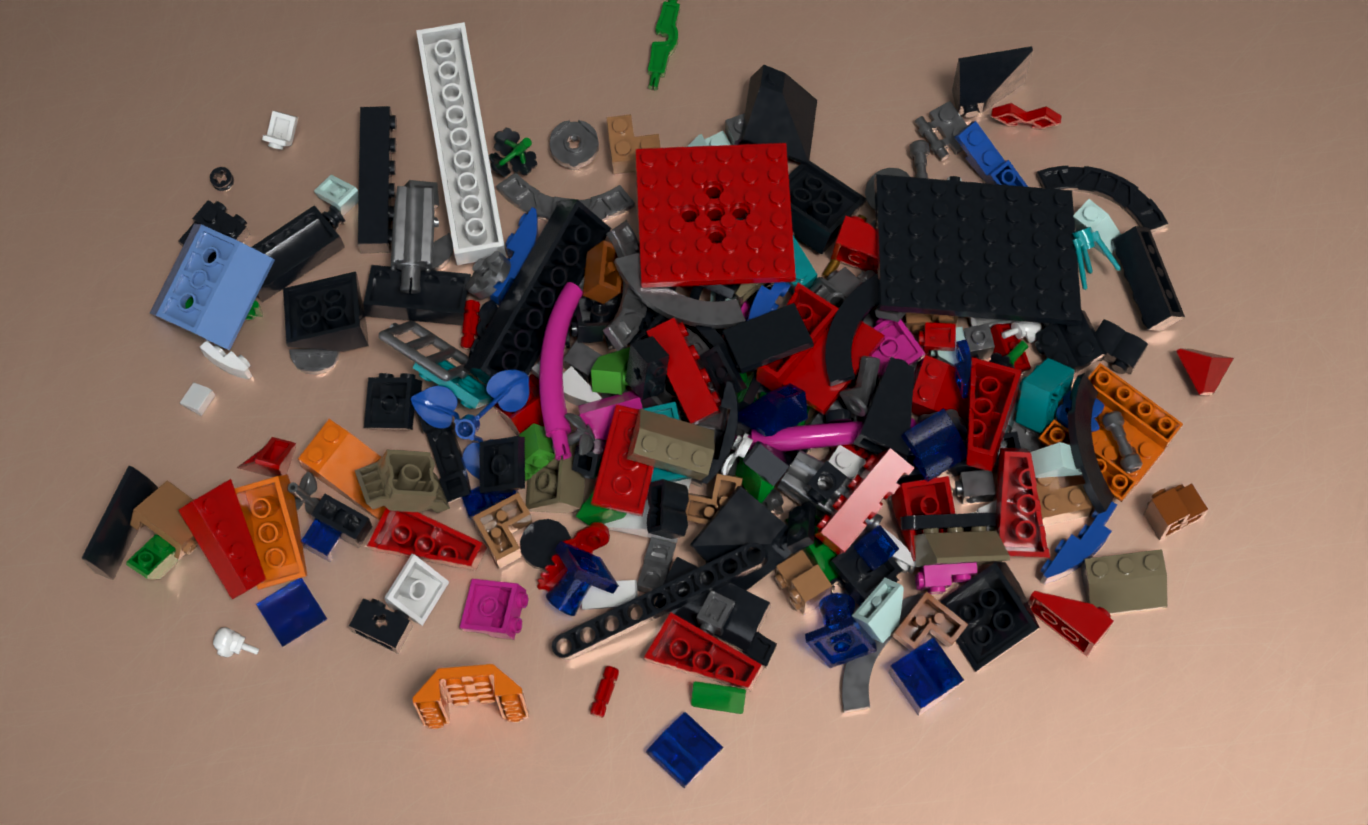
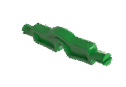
M678 0L663 2L655 32L657 35L668 38V40L652 43L648 66V75L651 76L648 85L650 90L653 89V85L654 91L658 90L660 77H665L669 57L675 52L678 45V30L676 27L680 13Z

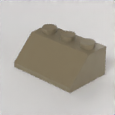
M639 409L627 459L702 480L709 475L714 455V430Z
M579 442L569 446L572 454L570 458L563 460L562 456L561 460L554 458L548 465L528 479L526 507L529 512L569 513L581 509L584 501L585 477L581 473L572 470L575 449Z
M986 526L971 527V532H963V527L947 528V533H939V528L923 529V534L914 536L916 567L977 562V564H991L1010 560V555L997 531H987Z
M1162 549L1084 559L1080 568L1087 603L1093 604L1097 608H1104L1110 615L1167 608V572Z

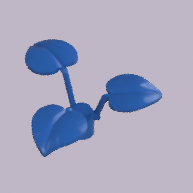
M503 370L490 378L486 390L494 400L476 416L468 414L460 419L459 414L454 411L458 405L456 395L451 389L442 385L429 387L411 397V402L416 412L429 425L436 428H447L451 425L454 416L456 434L462 439L478 441L470 443L465 448L463 460L466 469L479 480L480 442L483 441L481 437L475 435L480 429L479 419L496 403L507 412H516L524 407L529 398V376L520 370Z

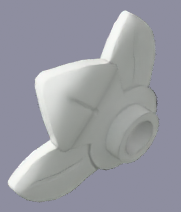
M747 433L743 437L737 436L731 448L735 452L727 457L722 466L721 473L723 475H728L731 466L738 456L745 457L753 442Z

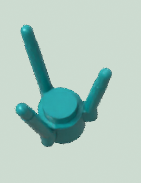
M1088 227L1072 233L1074 238L1072 241L1076 249L1080 279L1084 290L1087 289L1083 258L1088 273H1092L1093 270L1087 249L1095 247L1094 241L1098 243L1115 269L1118 271L1121 269L1114 256L1102 241L1098 231L1093 232L1092 228Z

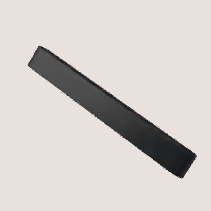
M748 543L558 635L552 642V650L556 656L564 660L574 659L710 593L711 590L715 591L762 568L768 561V553L759 543ZM754 549H759L762 553L760 560L757 562L749 561V553ZM729 561H736L738 564L737 570L732 574L726 573L725 565ZM706 572L714 574V580L710 585H703L701 581L703 574ZM685 583L689 584V594L680 597L678 595L679 586ZM659 595H665L666 604L662 608H656L654 605V600ZM640 606L643 614L639 619L633 620L631 618V611L634 607ZM611 618L619 620V626L615 631H609L607 628V623ZM589 629H593L595 631V638L592 642L586 643L584 641V633ZM569 640L572 645L571 650L567 654H562L560 646L564 641Z

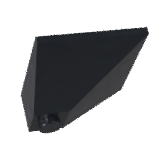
M1032 46L958 58L952 93L956 110L960 116L967 118L975 117L1025 83L1032 57Z
M763 65L750 77L741 141L748 144L786 143L787 158L807 165L810 159L817 99L786 73Z
M810 160L807 165L801 163L789 174L792 230L803 243L822 255L838 238L845 216H855L866 202V198Z
M356 271L283 288L286 344L288 347L349 351L369 346L367 324Z
M741 486L734 490L690 544L706 563L748 543L755 542L762 545L768 553L766 565L731 582L746 591L773 571L777 565L784 562L792 553L787 548L788 526ZM752 550L749 553V561H759L762 556L761 550ZM729 561L725 565V571L728 574L734 573L738 568L736 561Z
M1006 562L993 563L940 601L968 624L956 642L976 672L1040 628L1019 582Z

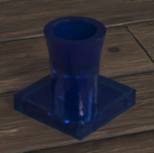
M560 541L555 550L568 570L546 594V598L561 612L570 616H576L591 586L614 594L619 585L601 557Z
M835 593L821 599L819 610L823 618L824 627L805 634L806 643L829 668L877 651L876 642L852 617L855 609V600L847 594Z

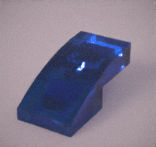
M966 339L956 342V358L958 363L955 364L954 380L962 399L968 397L971 380V354Z

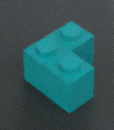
M1049 358L1041 365H1037L1028 377L1025 376L1019 385L1021 394L1016 404L1017 407H1015L1017 411L1016 422L1042 434L1056 418L1058 402L1071 391L1075 369Z

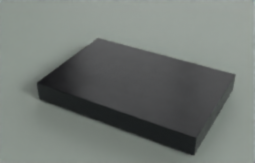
M795 303L723 330L724 337L741 374L814 347L813 340Z

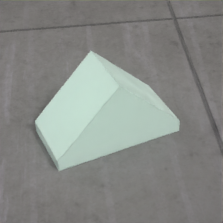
M1059 442L1031 452L1036 478L1082 475L1080 468L1076 469L1071 446Z

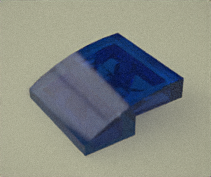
M944 408L907 430L901 436L916 458L913 462L927 482L967 458V450L963 440Z
M302 578L294 580L256 604L282 647L328 620Z
M684 712L647 749L646 753L685 788L703 771L704 767L721 753L724 747L691 716Z

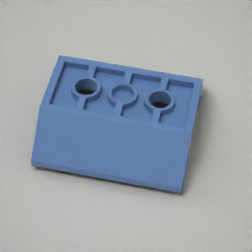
M194 223L150 314L230 351L275 260L240 241L204 225ZM212 252H216V259L212 263H208L209 255ZM193 297V305L186 309V301Z

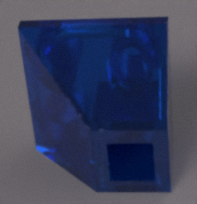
M791 383L772 390L740 411L739 421L765 437L773 436L778 431L788 427H795L798 423L808 419L806 393Z

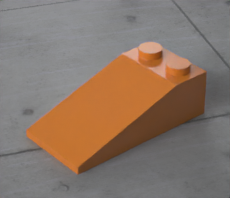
M328 419L298 458L301 467L307 472H311L314 477L380 521L386 507L382 506L373 510L366 504L355 470L376 463L381 456L331 419Z
M288 474L234 488L266 580L257 585L258 590L308 576L295 497L288 491V485L290 484Z

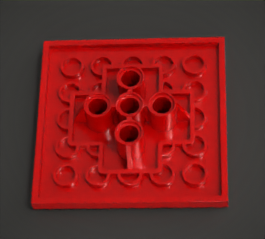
M786 143L636 149L642 288L795 282L796 273Z

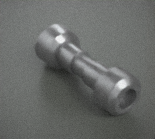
M924 140L913 141L909 148L910 156L914 158L917 172L916 178H928V173H926V157L930 154L929 143Z
M1113 411L1104 415L1102 419L1106 430L1111 431L1114 440H1116L1119 446L1118 450L1122 457L1120 465L1123 471L1132 473L1139 470L1143 463L1139 454L1133 452L1131 445L1126 439V433L1123 428L1125 421L1121 412Z

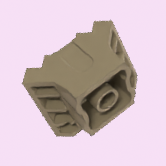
M387 449L376 463L355 470L366 504L373 510L385 506L390 511L420 513L431 508L436 513L450 509L438 476L433 472L435 462L430 452Z

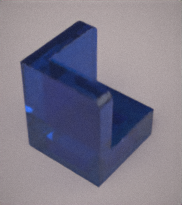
M314 520L301 542L305 549L331 562L333 559L331 552L341 538V535Z
M881 525L869 532L854 546L872 570H876L899 550V547Z

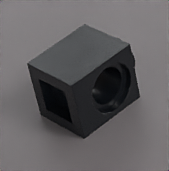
M826 461L807 483L804 490L811 501L825 506L843 485L847 476L829 461ZM818 481H827L830 485V489H820L818 486Z

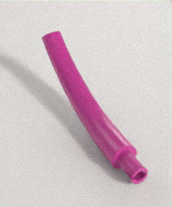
M572 282L565 284L552 309L544 334L540 358L539 388L542 417L546 436L552 438L556 460H561V456L563 460L572 456L567 435L571 432L569 420L564 416L567 414L563 386V357L570 322L583 295L582 290Z
M911 418L910 438L915 437V427L917 426L913 418ZM862 421L752 429V433L748 437L753 442L748 450H751L757 441L782 452L851 445L855 440Z

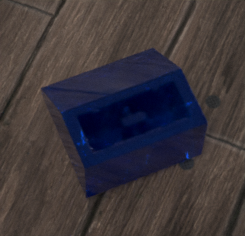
M934 637L890 665L888 672L918 716L939 703L964 682L963 677Z

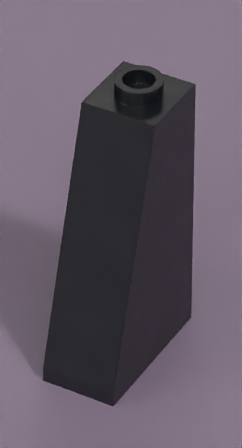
M891 357L884 366L868 405V412L864 416L853 444L875 454L891 448L904 460L908 456L910 447L914 367L908 365L906 361Z

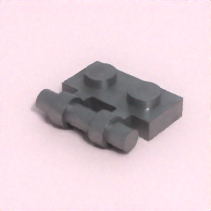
M951 101L929 112V118L932 122L927 123L923 116L915 120L919 127L918 132L922 137H926L931 145V151L935 155L937 154L941 161L950 156L946 150L949 147L955 155L963 151V148L954 136L967 127V124ZM938 130L944 139L939 140L934 132Z

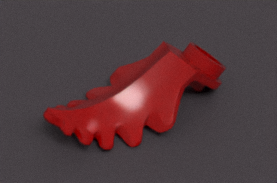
M595 522L577 531L573 539L563 541L560 545L562 554L552 556V561L555 565H547L545 567V570L548 572L541 573L540 576L542 578L537 580L539 582L537 588L540 590L545 589L548 592H551L552 588L555 592H559L560 586H562L564 590H569V580L575 585H579L581 582L580 573L588 576L592 571L591 556L593 551L608 544L610 540L608 527L603 523Z

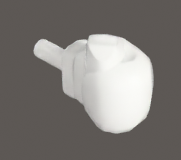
M1015 321L1011 324L1012 329L1003 332L1002 337L1004 339L1013 335L1017 339L1026 337L1032 343L1038 340L1035 334L1042 330V326L1038 322Z
M227 627L220 628L215 634L213 645L218 650L217 654L222 657L228 658L234 653L239 655L241 649L256 655L259 652V648L244 643L246 637Z

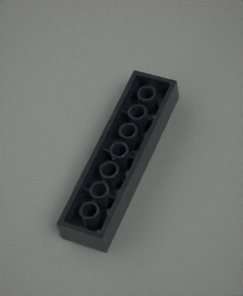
M561 199L464 366L466 370L487 385L492 376L503 370H520L529 375L541 354L547 323L559 294L567 282H572L579 287L585 276L587 252L605 240L607 233L612 229L578 199Z

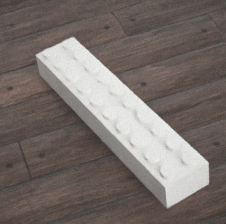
M465 22L416 30L457 265L477 262L481 258L485 260L495 251L501 252L506 257Z

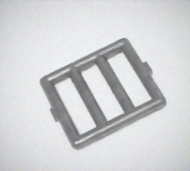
M408 321L400 325L393 323L388 329L379 333L380 340L443 381L447 382L457 377L464 379L469 373L464 368L469 356L415 321ZM410 331L421 337L408 343H404L396 338V336ZM431 344L441 350L427 357L416 351ZM453 358L462 365L445 370L438 363Z

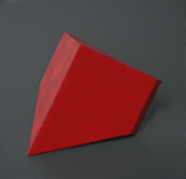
M1180 348L1176 351L1199 395L1215 393L1234 359L1194 349Z
M272 437L262 449L237 468L269 477L286 475L296 443Z

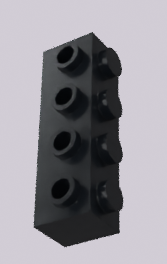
M1135 226L1113 239L1115 254L1121 261L1124 276L1131 286L1133 299L1138 304L1142 314V322L1147 329L1162 331L1185 318L1150 228Z

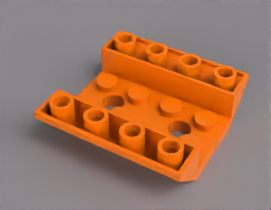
M1099 363L1088 378L1098 392L1096 398L1105 406L1102 413L1094 418L1100 428L1092 432V440L1102 475L1114 497L1122 502L1162 455L1183 426V423L1103 364ZM1110 412H1121L1125 421L1123 428L1126 433V439L1131 445L1133 452L1139 454L1143 465L1135 472L1126 473L1123 471L1120 465L1122 457L1118 450L1119 446L1116 440H1114L1111 431L1106 430L1102 419L1104 415ZM1055 419L1038 439L1046 446L1059 442L1070 445L1068 428L1061 425Z
M494 664L438 668L413 696V704L423 725L428 726L429 729L443 728L444 724H450L449 703H453L454 706H465L469 704V701L480 700L482 704H490L497 700L502 718L507 719L508 722L523 721V717H529L522 688Z

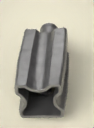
M397 186L392 228L391 270H402L400 291L403 293H409L410 281L412 282L411 294L419 293L421 291V271L425 270L426 273L431 271L434 227H439V220L437 217H434L433 188Z
M800 450L777 488L799 505L810 501L816 507V516L822 518L825 514L829 516L834 510L832 507L833 502L840 494L845 495L850 489L847 485L851 479L849 477L846 478L843 485L825 506L821 503H814L807 497V492L804 489L807 483L823 466L824 462ZM818 481V486L820 489H830V485L827 481ZM876 514L871 520L867 518L865 520L867 523L865 529L874 533L883 517Z

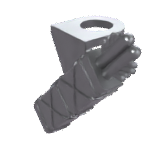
M862 356L855 388L843 390L839 393L847 409L851 411V417L854 418L853 421H862L868 412L867 408L876 386L880 365L879 358Z

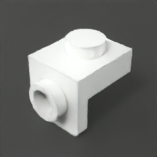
M272 111L267 135H263L262 140L269 142L268 146L283 150V146H292L298 117Z
M841 445L837 447L829 460L833 466L850 479L856 474L860 476L864 471L863 464L865 460Z

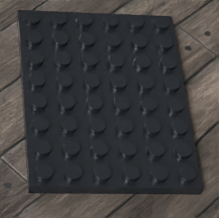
M876 174L874 188L879 310L1077 326L1081 324L1082 312L1078 260L1072 241L1074 240L1072 233H1075L1072 190Z

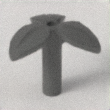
M573 413L565 414L564 416L577 427L574 433L567 436L569 446L579 442V454H587L592 449L593 442L595 441L592 428L589 424L586 425L585 421L578 415Z
M307 472L301 479L300 485L292 482L288 485V491L295 497L297 510L305 503L306 512L312 514L320 502V498L310 497L317 490V482L311 472Z

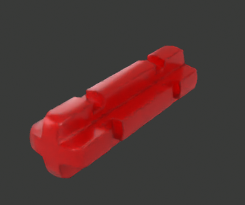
M467 300L465 305L467 313L464 314L462 329L464 336L461 337V347L464 349H471L475 341L474 336H476L479 317L477 313H479L480 303L476 300Z
M612 666L605 667L604 679H601L594 698L596 702H593L590 710L592 715L604 717L607 709L606 704L609 703L615 686L614 681H617L619 675L617 668Z

